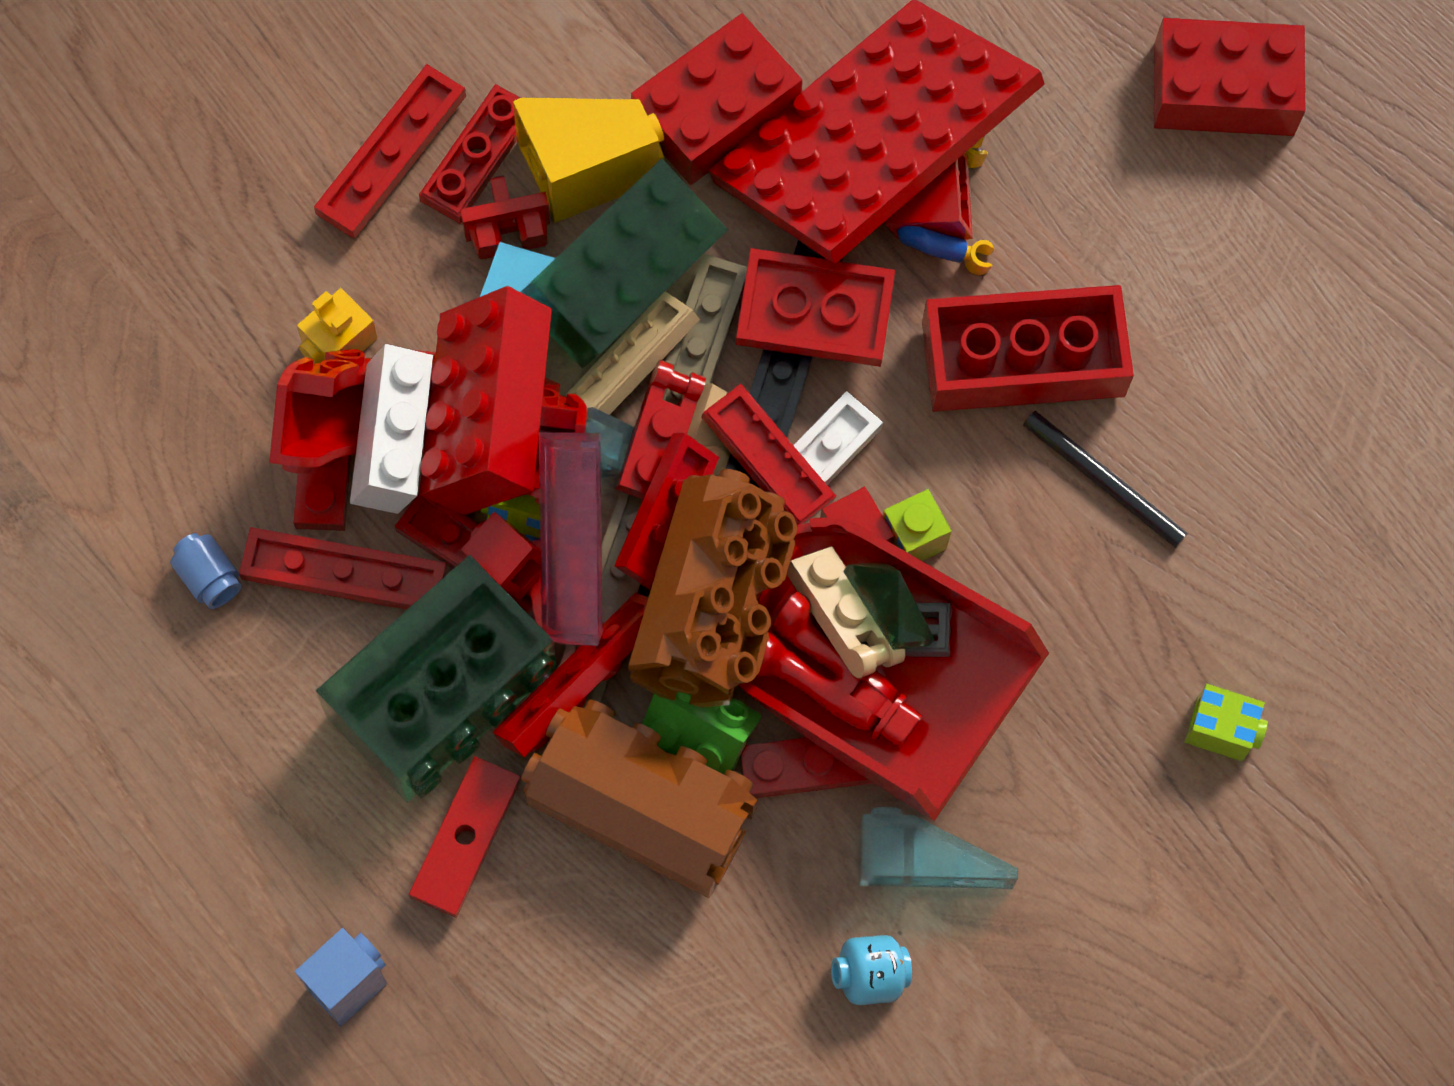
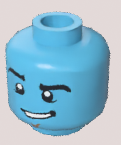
M888 935L849 938L842 945L839 957H835L832 960V981L836 989L843 990L845 997L852 1004L868 1005L894 1002L902 995L903 989L910 986L912 980V963L909 952L904 946H900L892 936Z

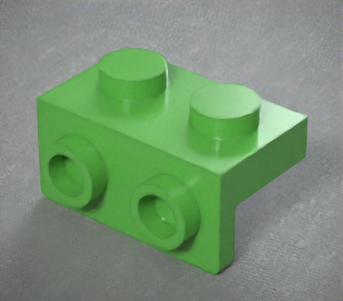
M677 692L675 701L661 698L656 694L653 695L642 724L653 729L662 737L657 746L676 755L680 746L690 748L707 759L706 766L722 774L726 770L734 771L748 738L758 726L762 717L759 712L733 698L730 705L702 708L689 704L690 694Z

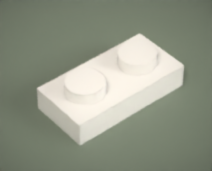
M846 391L794 444V447L828 485L879 433L883 422Z

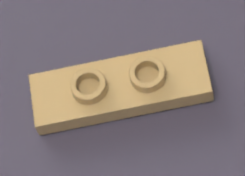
M664 291L566 393L565 397L567 398V394H577L587 406V416L598 425H601L655 368L657 362L664 359L700 321L699 317L691 308Z

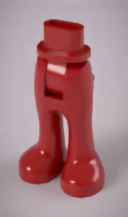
M799 591L791 596L776 617L771 633L768 631L769 639L759 674L756 677H778L809 695L833 715L847 722V724L863 731H871V737L875 740L883 736L900 748L923 715L905 703L908 697L903 693L895 700L898 693L897 689L877 670L873 674L862 678L853 676L830 640L812 623L809 599ZM779 639L828 668L835 675V678H826L810 668L793 652L787 650Z

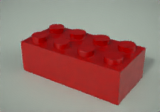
M1121 285L926 299L922 329L932 412L1121 398L1127 394L1134 373Z
M505 286L440 313V320L437 325L438 337L435 362L431 374L432 387L429 412L426 417L427 430L424 455L421 462L419 495L466 515L533 492L552 308L510 286Z

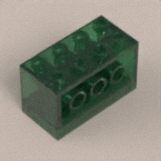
M469 555L315 691L328 720L408 803L415 795L423 798L433 791L441 782L443 777L440 773L454 760L458 764L467 760L480 746L478 739L492 726L496 729L517 708L515 705L529 693L532 694L557 669L554 641L485 569ZM406 719H412L408 722H402Z

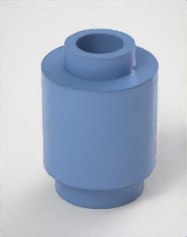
M193 533L184 537L173 548L175 554L170 561V565L197 602L205 603L209 609H216L228 603L240 592L242 585L238 580L239 572L210 534L199 536L197 533Z

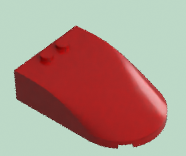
M809 518L810 523L797 525V533L794 537L795 546L791 560L832 546L869 603H950L952 606V618H950L952 629L949 641L951 647L950 657H905L904 661L891 667L879 665L876 667V670L897 689L898 693L895 700L903 693L908 697L905 703L923 715L900 748L883 736L875 740L871 737V731H863L847 724V722L833 715L809 695L778 677H755L754 680L739 684L738 686L749 697L824 751L889 794L935 821L1049 652L1031 623L871 531L845 520ZM787 575L781 585L772 589H766L761 593L759 604L765 606L769 612L771 625L768 631L770 633L779 612L791 596L797 592ZM812 614V623L822 634L826 636L823 629L821 628V626ZM880 618L884 625H939V618ZM899 637L901 641H938V637ZM779 639L787 650L793 652L810 668L826 678H835V675L818 661Z

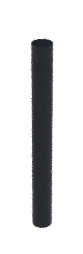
M1036 410L1026 419L1023 424L1024 427L1173 547L1177 548L1185 539L1188 532Z

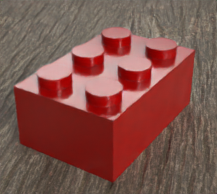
M741 13L631 93V99H639L647 116L655 114L664 135V141L659 142L663 155L691 186L709 173L708 170L758 130L765 122L771 120L791 105L796 96L802 92L803 79L747 17Z
M1180 18L1162 19L1154 43V129L1280 136L1295 135L1306 111L1305 25Z

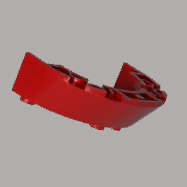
M358 349L325 352V360L320 363L313 364L314 359L304 357L286 367L277 383L269 463L280 464L282 469L287 472L306 474L312 472L313 467L323 466L325 463L339 457L356 454L366 366L372 358H365V353ZM414 350V351H418V352H422V353H427V354L433 355V360H432V369H433V367H434V362H435V354H436V352ZM545 377L533 492L527 494L535 497V502L539 505L558 508L563 507L565 503H576L587 420V406L577 394H567V398L559 394L560 384ZM430 378V387H429V396H428V404H427L426 417H427V414H428V412H429V404H430V396H431V387H432V378ZM425 422V431H424V440H423L422 454H424V447H425V438H426V430H427L426 422Z

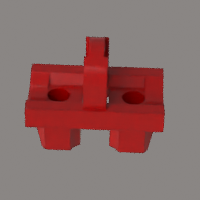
M498 176L490 179L493 203L460 209L466 242L472 241L479 259L494 257L499 242H502L501 235L519 231L523 249L530 250L547 245V225L550 224V214L546 191L510 199L505 177Z

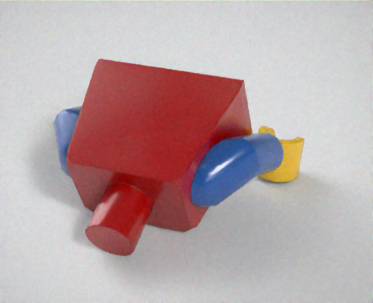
M984 137L885 221L889 230L904 245L930 256L960 263L964 259L967 270L975 275H984L993 266L988 262L979 261L975 253L991 255L994 251V246L990 241L979 240L973 246H968L966 241L973 239L968 168H977L984 163L988 152L972 149L981 147Z

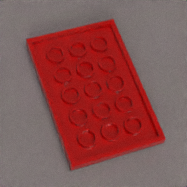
M911 0L798 94L791 105L771 120L765 122L758 130L748 136L708 171L714 184L833 264H836L1044 86L1045 83L1039 69L918 0Z

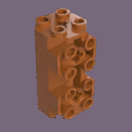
M723 469L720 471L719 476L711 474L705 476L691 475L683 481L628 665L629 671H631V681L661 698L675 701L677 692L691 695L690 705L702 708L730 705L735 686L748 683L759 674L769 639L768 630L771 625L769 612L765 606L759 604L762 591L775 588L785 580L795 546L794 537L797 533V525L794 516L784 511L785 500L781 496L764 492L755 485L750 484L749 477L740 471Z
M589 699L584 708L574 706L570 712L560 708L555 713L547 729L546 736L551 739L542 756L534 753L522 774L521 781L526 783L523 793L526 794L527 805L687 888L710 898L714 892V883L719 885L747 832L741 829L745 819L752 820L757 809L758 799L749 793L754 784L745 776L735 771L726 770L722 774L706 766L707 759L690 748L680 746L676 755L664 752L657 746L662 738L657 732L640 723H634L630 727L614 719L616 713L598 701Z

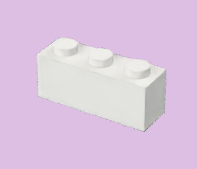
M384 344L367 363L350 504L398 514L417 496L433 355Z

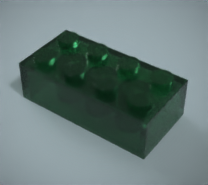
M661 158L536 276L521 293L552 308L549 334L583 369L620 336L728 229Z

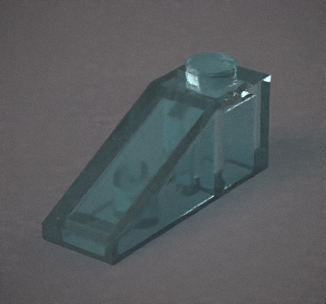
M877 807L871 810V814L862 815L859 829V886L1013 889L1018 880V868L915 815H902V809Z

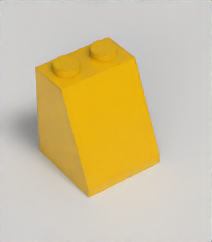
M520 98L513 101L518 147L539 192L546 191L549 213L554 223L659 182V163L664 161L659 142L664 141V135L655 114L647 116L639 99Z

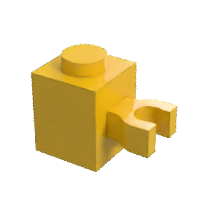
M342 288L338 289L333 295L325 291L312 303L314 311L297 324L302 342L298 347L305 357L314 359L313 364L325 360V352L358 349L363 352L378 339L374 320Z

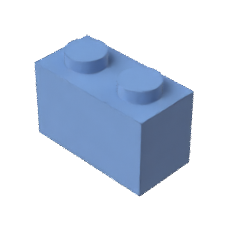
M341 928L294 971L306 990L340 1027L387 985L381 972L386 964L380 958L381 954L361 932L353 939L344 928Z

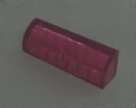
M539 432L542 636L557 643L598 646L603 634L601 433Z

